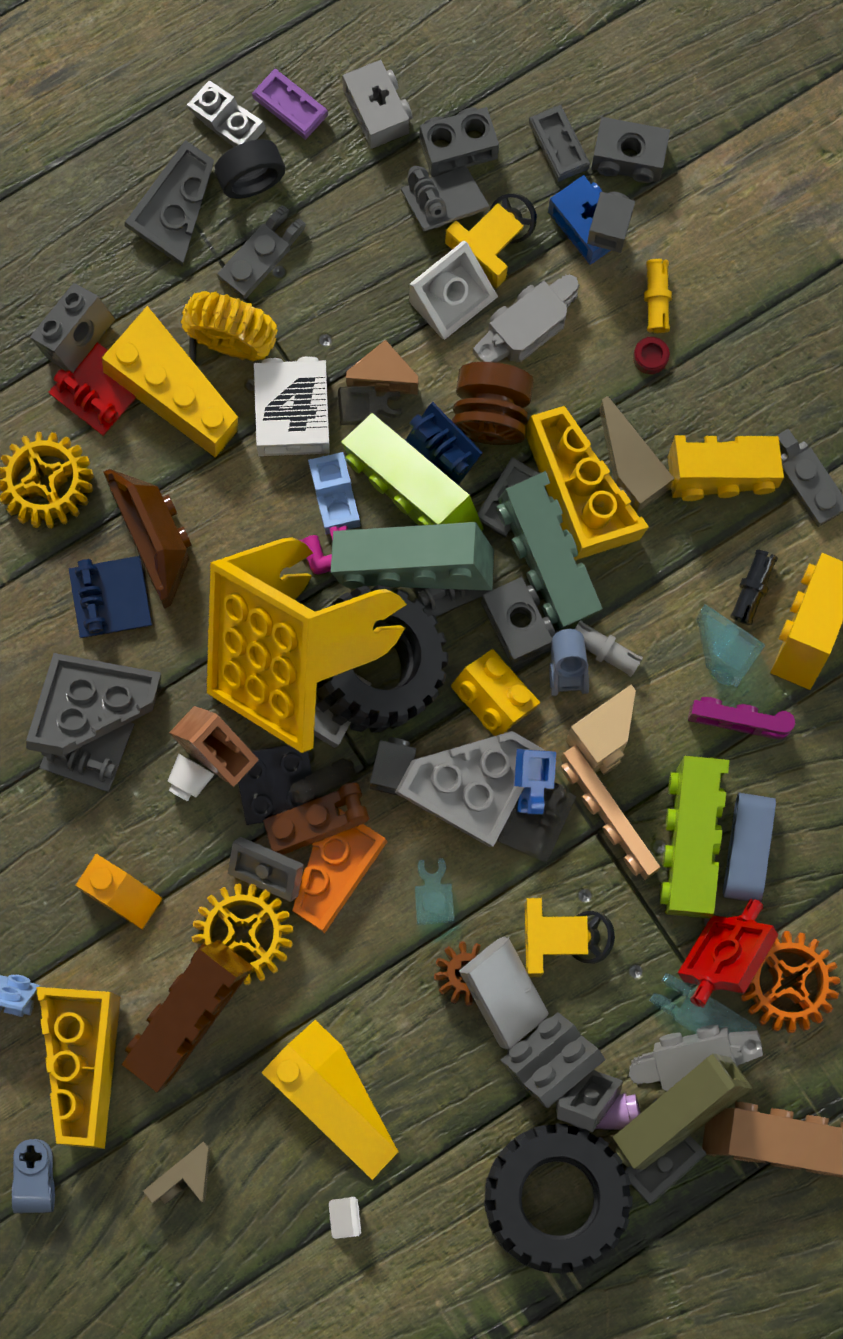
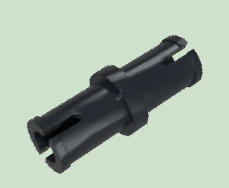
M756 550L747 577L742 578L739 586L742 590L730 617L735 621L740 618V623L752 625L760 600L767 595L769 590L766 585L778 558L773 554L768 557L769 552Z

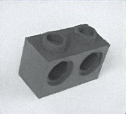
M475 107L467 108L459 112L458 115L448 118L434 117L420 125L419 140L431 177L464 166L470 167L498 159L499 142L487 107L481 109ZM475 130L481 132L483 136L471 138L467 133ZM445 140L449 145L440 148L435 146L433 142Z

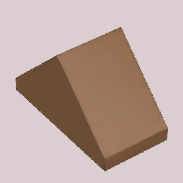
M386 340L347 370L346 385L349 390L418 395V375Z

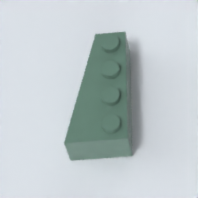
M546 471L506 488L498 498L500 505L496 506V510L503 525L509 524L515 538L511 539L517 556L519 559L524 557L530 568V571L526 572L530 584L536 592L540 590L546 604L542 605L545 617H548L552 624L555 623L558 630L599 612L603 608L585 565L582 562L576 564L574 557L578 556L577 545L572 534L567 529L562 531L560 523H563L561 515L563 512L558 500H554L552 496L548 497L544 486L550 484V480Z
M476 522L333 531L331 573L341 585L347 588L356 589L363 586L383 585L404 588L492 591L494 549Z

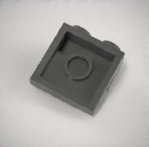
M557 1012L554 1016L544 1019L539 1023L536 1031L524 1041L518 1042L508 1049L507 1055L501 1059V1062L521 1087L543 1106L549 1108L606 1059L596 1046L579 1033L573 1023Z

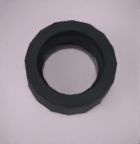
M251 140L239 144L224 153L215 164V174L226 196L242 199L258 195L272 188L284 176L285 165L277 146L271 140Z

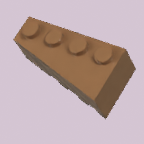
M735 1102V1108H726L705 1124L702 1149L706 1152V1155L734 1156L733 1160L745 1162H770V1165L796 1170L803 1168L806 1169V1172L843 1178V1122H841V1127H834L828 1125L829 1119L825 1117L806 1115V1120L802 1121L793 1119L794 1112L771 1108L770 1114L758 1112V1105Z

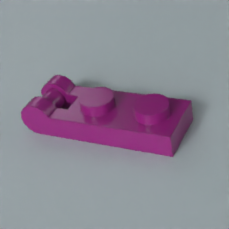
M701 697L700 701L694 700L690 706L688 721L773 739L786 738L795 726V718L790 712L781 711L772 716L758 713V708L751 705L738 704L736 708L723 706L721 700L712 697Z

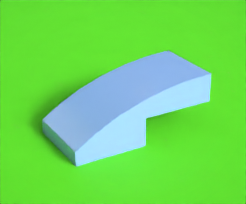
M343 452L308 460L325 534H331L329 528L334 526L338 528L347 526L348 529L361 527Z

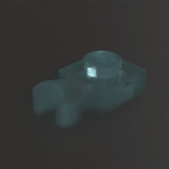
M440 858L438 860L439 870L434 874L427 873L424 868V860H419L418 874L425 881V886H415L414 888L417 925L454 922L452 884H441V879L446 871L444 859Z

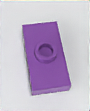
M274 69L252 92L253 99L305 140L328 116V110L277 69Z

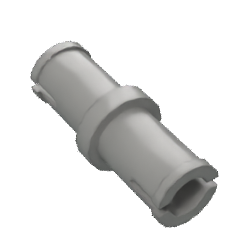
M580 620L575 630L583 634L585 648L596 655L595 660L600 663L604 660L628 674L629 677H632L643 657L615 642L616 638L609 635L607 637Z

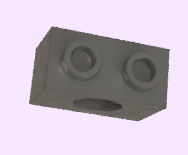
M601 117L591 169L598 170L600 174L613 177L618 174L629 176L641 183L660 182L670 129ZM633 149L638 155L629 157L623 154L622 150Z
M73 283L32 333L30 338L49 361L66 371L74 372L115 321V318L99 296Z
M522 577L482 595L481 604L512 667L551 650L552 637L556 634L548 617H541L536 607L540 604L539 597L532 585L526 586ZM515 614H524L529 618L530 624L527 627L518 628L511 623L510 618Z

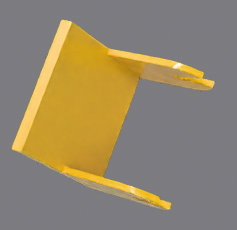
M292 537L282 538L210 562L207 694L303 753L313 749L317 682L367 664L387 654L397 643L405 627L401 625L383 626L373 630V626L376 621L386 619L407 604L399 595L387 589L375 590L316 612L297 602L295 599L304 591L312 575L308 573L285 574L280 578V573L284 568L294 566L313 554V552L305 543Z

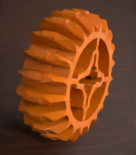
M784 931L781 937L782 943L779 942L777 937L748 986L750 992L741 995L740 998L742 1002L750 999L754 1000L755 1005L748 1009L750 1015L755 1014L759 1009L763 1012V1015L759 1018V1024L765 1025L771 1017L774 1019L772 1024L773 1031H779L784 1021L786 1022L787 1032L794 1033L796 1021H798L800 1028L806 1031L810 1029L808 1017L816 1024L823 1021V1017L818 1009L825 1013L832 1012V1005L825 999H838L839 993L829 989V986L838 985L840 978L836 976L829 977L828 972L835 970L837 964L832 962L825 965L823 959L828 957L830 952L828 949H825L817 954L814 951L819 944L817 939H813L808 946H805L806 937L804 933H799L795 943H793L790 931ZM781 952L794 953L807 961L798 967H791L783 960L779 961L775 954ZM764 962H766L770 967L769 972L773 977V984L763 995L760 987V972ZM814 970L817 976L818 988L815 999L812 1002L808 997L810 994L805 987V979ZM802 971V974L796 978L797 982L793 984L797 987L796 990L789 987L775 993L782 986L781 982L785 980L781 978L782 973L784 976L789 977ZM779 997H787L795 1004L798 1003L803 1011L785 1012L777 1009L771 1003Z

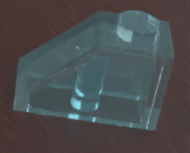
M704 604L697 616V623L706 667L712 671L711 676L725 686L732 684L737 688L761 654L765 644Z

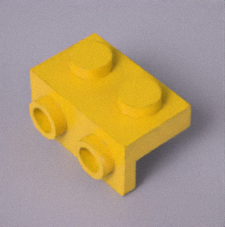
M491 649L465 667L451 684L458 697L494 736L507 733L514 724L534 711L541 703L494 649Z

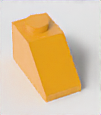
M95 854L76 883V887L81 892L142 930L163 900L161 896L130 874L98 854Z

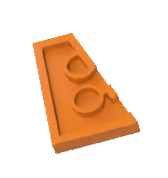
M339 809L340 815H343V814L346 813V812L342 811L341 809ZM361 824L313 843L309 862L304 869L299 895L296 897L292 909L294 914L325 933L386 845V838L366 825Z

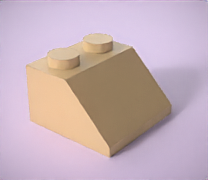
M632 684L570 728L566 740L570 747L575 745L578 747L595 773L601 771L603 775L607 774L621 763L620 759L624 757L623 751L628 742L636 692Z

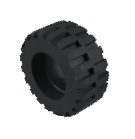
M376 585L371 590L367 586L359 587L351 593L346 592L328 607L375 590H389V587ZM400 589L395 590L394 593L399 595L407 605L386 619L376 621L373 626V630L383 626L401 625L405 627L397 643L394 645L401 662V676L398 685L391 690L373 688L360 680L352 669L317 682L316 695L320 702L316 706L323 713L330 710L334 714L332 721L339 725H343L347 721L351 722V730L362 732L369 728L372 733L383 732L388 728L394 729L399 727L433 703L439 695L437 689L444 685L447 674L441 671V669L448 665V653L442 652V646L447 643L444 633H437L435 625L439 622L433 614L428 617L422 609L425 605L418 599L413 602L407 599L408 593Z
M556 1123L555 1125L534 1127L527 1132H523L504 1147L493 1162L486 1179L484 1207L492 1234L495 1235L499 1245L506 1253H509L521 1264L535 1270L562 1274L584 1270L586 1267L597 1264L611 1250H614L620 1242L621 1235L628 1227L630 1221L628 1217L630 1208H632L633 1196H630L629 1185H631L628 1173H625L622 1166L623 1161L617 1153L610 1149L609 1143L601 1137L591 1134L589 1130L568 1126V1124ZM549 1162H564L575 1166L584 1173L593 1190V1208L588 1220L578 1230L567 1235L554 1236L541 1232L530 1223L522 1207L521 1196L526 1179L537 1167Z

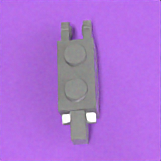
M565 274V276L557 279L550 286L545 281L536 287L530 285L518 295V301L511 307L503 306L498 309L490 318L489 332L473 348L475 357L480 362L497 363L505 357H508L510 361L522 362L564 329L567 307L578 296L577 291L580 284H578L577 277Z
M717 1024L698 1028L696 1030L697 1034L682 1037L681 1033L667 1034L659 1038L660 1042L655 1043L653 1052L642 1054V1056L638 1055V1057H634V1060H631L632 1064L629 1068L628 1077L637 1085L644 1082L648 1084L660 1081L662 1089L668 1091L711 1054L731 1057L737 1066L763 1056L761 1039L758 1030L729 1032L728 1027L719 1029Z

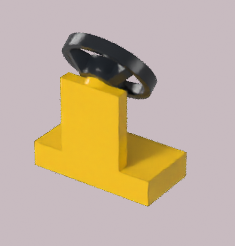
M510 193L502 195L493 202L490 211L470 231L466 230L459 222L454 221L446 229L445 244L454 249L462 241H466L491 285L497 289L506 280L508 266L496 255L508 243H519L531 236L537 223L536 210L531 201L521 194ZM508 197L523 201L530 211L531 219L523 218L518 209L511 208ZM522 224L530 225L529 230L523 237L513 239L523 229L524 226Z
M542 898L526 899L525 952L526 971L529 977H541L543 975V955H572L580 962L595 964L601 962L610 954L614 946L615 932L611 921L604 914L596 911H585L574 917H542ZM595 915V917L588 923L587 916ZM601 920L606 925L608 940L603 952H601L598 946L600 933L597 928ZM589 948L596 958L585 959L580 955H588Z

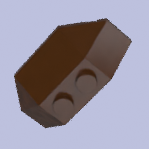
M108 469L103 472L165 609L171 606L189 562L186 548L192 546L183 526L176 528L172 516L177 515V511L169 494L162 497L158 486Z

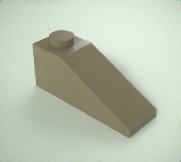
M607 396L602 399L599 412L613 479L621 491L624 490L631 500L630 505L635 512L639 513L671 489L674 477Z

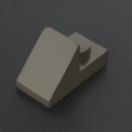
M202 1142L143 1190V1192L152 1203L156 1204L161 1200L164 1204H167L182 1192L183 1189L179 1184L185 1181L198 1199L205 1203L211 1149L205 1142Z

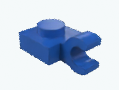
M517 749L514 786L524 787L518 799V812L543 814L544 788L554 789L555 751Z

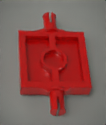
M749 899L747 906L739 916L726 918L713 915L678 971L683 982L699 985L690 998V1001L695 1006L704 1008L712 992L722 989L743 994L746 992L778 937V933L773 925L757 923L755 921L764 907L760 901Z

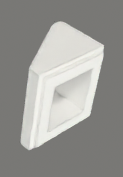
M356 1197L329 1201L332 1237L338 1239L360 1236L361 1225L358 1199Z

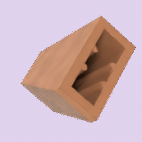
M196 706L169 732L188 754L233 787L259 760L216 713Z

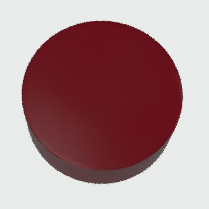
M643 338L635 347L633 354L634 364L645 374H657L668 363L670 356L669 348L660 338Z

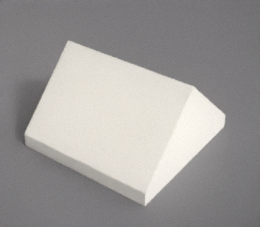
M462 241L409 284V302L444 340L498 297L466 241Z

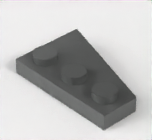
M185 140L127 218L124 226L183 266L214 160Z

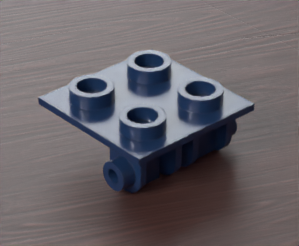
M434 402L428 406L422 416L420 414L416 415L409 423L413 429L405 441L459 486L482 455V452Z
M140 556L92 564L91 559H84L77 562L78 567L68 568L80 638L152 626Z

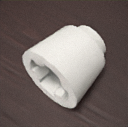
M178 754L168 778V782L172 784L169 791L188 801L191 795L197 797L215 774L185 756Z

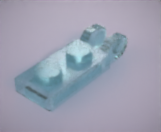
M668 973L665 974L662 981L668 988L686 997L681 1007L679 1008L661 994L654 993L650 999L654 1005L673 1016L674 1021L697 1034L696 1030L698 1028L717 1024L719 1029L728 1027L729 1032L756 1031L758 1027L709 997L704 1008L695 1006L690 1001V998L697 988L694 986L692 988L689 987L686 983Z

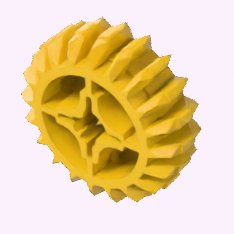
M207 291L194 293L188 303L185 304L182 312V328L190 338L196 339L197 343L207 346L208 349H213L219 353L237 357L241 360L257 361L265 359L269 355L270 350L273 349L277 339L275 338L278 331L276 329L277 325L269 315L264 314L262 309L253 307L251 303H245L240 298H232L228 294L221 295L217 292L209 293Z
M37 431L35 435L36 441L30 442L27 436H23V447L19 448L17 445L11 444L10 450L13 456L2 455L1 461L7 467H0V478H2L0 480V491L3 492L0 495V502L2 504H9L6 510L11 516L19 513L18 520L20 523L24 524L31 518L32 526L38 528L41 525V521L45 520L47 527L52 529L54 527L53 519L59 517L60 522L66 525L68 522L66 513L70 512L73 516L78 517L80 512L76 504L85 506L88 504L87 497L82 493L93 492L92 484L87 481L94 478V474L91 469H87L90 464L89 458L81 456L82 449L79 445L71 447L70 438L64 437L58 443L56 433L51 432L48 440H44L42 433ZM40 457H57L64 460L65 463L47 464ZM30 462V473L21 479L22 483L17 484L19 473ZM39 468L44 476H48L51 492H48L46 486L41 484ZM73 475L69 490L59 499L58 490L60 486L68 481V477ZM29 496L31 499L36 496H42L50 504H33L23 498Z
M240 883L235 884L234 890L236 895L231 897L226 887L220 889V893L224 900L218 902L213 895L207 898L214 907L211 911L205 907H199V914L207 919L205 922L193 921V927L203 930V934L192 936V942L196 944L205 943L206 945L213 943V928L220 917L229 931L223 943L234 952L243 949L255 956L258 960L250 963L254 967L251 973L256 972L257 978L262 982L265 980V975L261 969L267 966L275 974L278 968L272 960L274 958L282 962L287 960V955L279 951V948L292 947V941L282 938V935L293 933V926L281 925L280 923L290 917L289 912L282 911L276 914L275 911L280 908L282 901L277 898L268 904L267 901L271 893L266 889L259 898L255 897L257 887L254 884L249 886L247 895H243ZM239 905H250L261 911L257 914L254 913L249 918L240 919L228 909ZM270 918L273 923L274 935L271 946L266 952L257 941V934L263 927V923ZM230 921H233L237 927L243 926V929H245V926H249L251 928L248 933L255 948L248 941L246 943H243L242 939L240 943L234 941L237 935ZM250 974L244 981L245 985L251 984Z

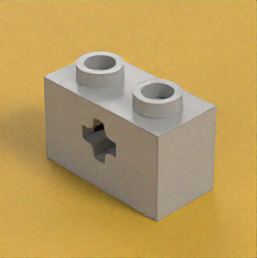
M381 60L343 75V91L371 149L409 134V120L413 119L406 99L400 100L396 92L399 87L391 69L386 71Z

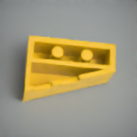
M675 435L667 456L669 472L674 477L671 487L672 498L682 497L683 501L700 500L704 498V495L718 494L720 498H730L739 495L741 491L752 490L757 495L769 494L774 492L775 488H779L784 479L778 436H737L735 441L717 442V436H705L704 443L686 442L685 435Z
M821 553L816 565L809 563L805 570L801 583L806 585L804 592L798 591L793 600L790 611L795 614L792 621L787 619L778 639L783 641L770 672L811 690L825 665L843 622V561Z

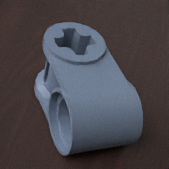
M575 629L561 630L552 637L551 663L549 664L552 696H557L559 692L581 691L582 694L589 693L588 662L584 636Z
M25 1140L16 1147L13 1156V1213L53 1212L55 1186L52 1149L43 1140ZM32 1145L35 1152L42 1154V1159L36 1161L34 1167H32L31 1161L25 1160V1153L32 1151Z

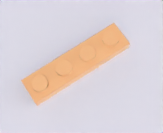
M575 745L565 751L561 758L564 764L560 766L563 774L572 785L577 782L585 793L581 796L585 806L593 815L598 812L606 825L602 828L613 845L618 843L627 854L623 858L630 871L635 876L641 874L644 880L657 873L660 865L578 747Z

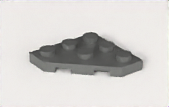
M53 653L27 736V750L64 756L153 711L161 684V673Z

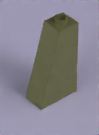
M711 1054L612 1137L618 1145L615 1151L627 1167L632 1166L634 1169L644 1170L753 1088L731 1057Z

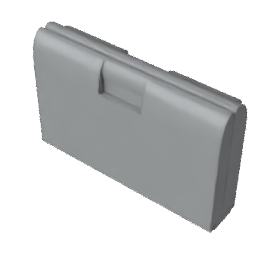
M509 937L497 939L459 970L500 1047L505 1049L512 1048L548 1016L549 1013Z

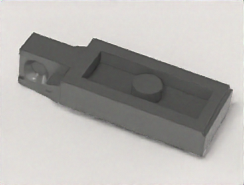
M789 429L776 435L779 437L784 478L816 526L820 527L843 513V495L812 448H809L805 441L798 444V441Z

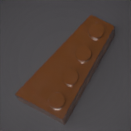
M220 940L209 945L203 943L197 949L184 973H181L168 990L170 994L164 1003L158 1004L146 1021L149 1025L143 1034H136L125 1049L128 1056L122 1065L157 1093L168 1086L254 968Z

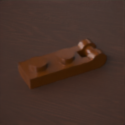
M358 783L343 785L336 792L264 819L263 822L271 850L284 855L366 823L369 820V815L366 807L361 805L360 798L362 797V792ZM346 805L348 810L345 814L340 815L338 808Z

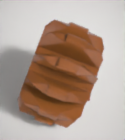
M464 941L459 942V955H456L454 950L448 946L445 948V953L451 961L449 962L442 958L436 960V965L447 970V972L435 973L434 980H447V983L439 989V993L444 995L453 989L454 993L450 1001L452 1004L458 1002L460 994H465L466 1006L472 1005V994L466 983H462V977L457 979L455 973L459 972L461 965L468 964L478 955L481 947L480 944L476 943L470 954L466 953V943Z

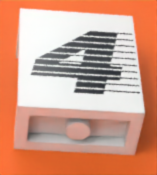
M301 357L295 362H283L279 358H267L262 360V363H254L258 456L329 454L326 360L319 361L316 357Z

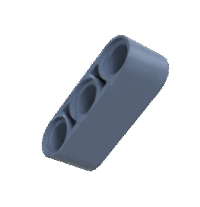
M738 792L734 807L723 897L749 901V899L762 901L776 798Z

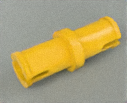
M662 259L646 261L647 291L644 292V301L648 302L647 331L649 333H652L653 329L656 334L670 331L669 302L672 300V291L668 290L669 261L666 259L663 260V263Z

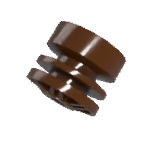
M471 362L463 365L459 369L456 387L457 396L462 400L454 404L453 411L455 416L452 418V422L474 442L490 445H514L521 443L526 438L527 430L525 424L528 422L529 417L527 411L523 408L531 403L534 383L533 376L525 370L503 363Z

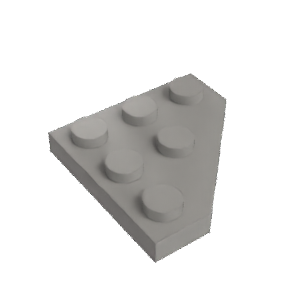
M511 731L414 759L408 766L395 793L488 847H494L524 787L514 786L517 749H544Z

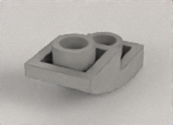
M208 81L187 104L188 109L197 118L233 147L256 140L266 130L261 119L239 106L234 96L211 81Z

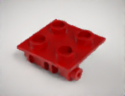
M97 342L74 372L60 369L56 373L53 380L57 383L48 393L104 436L134 402L136 396L103 372L102 357L108 350Z

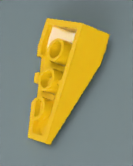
M316 1020L287 1044L261 1072L372 1180L398 1153L343 1046Z

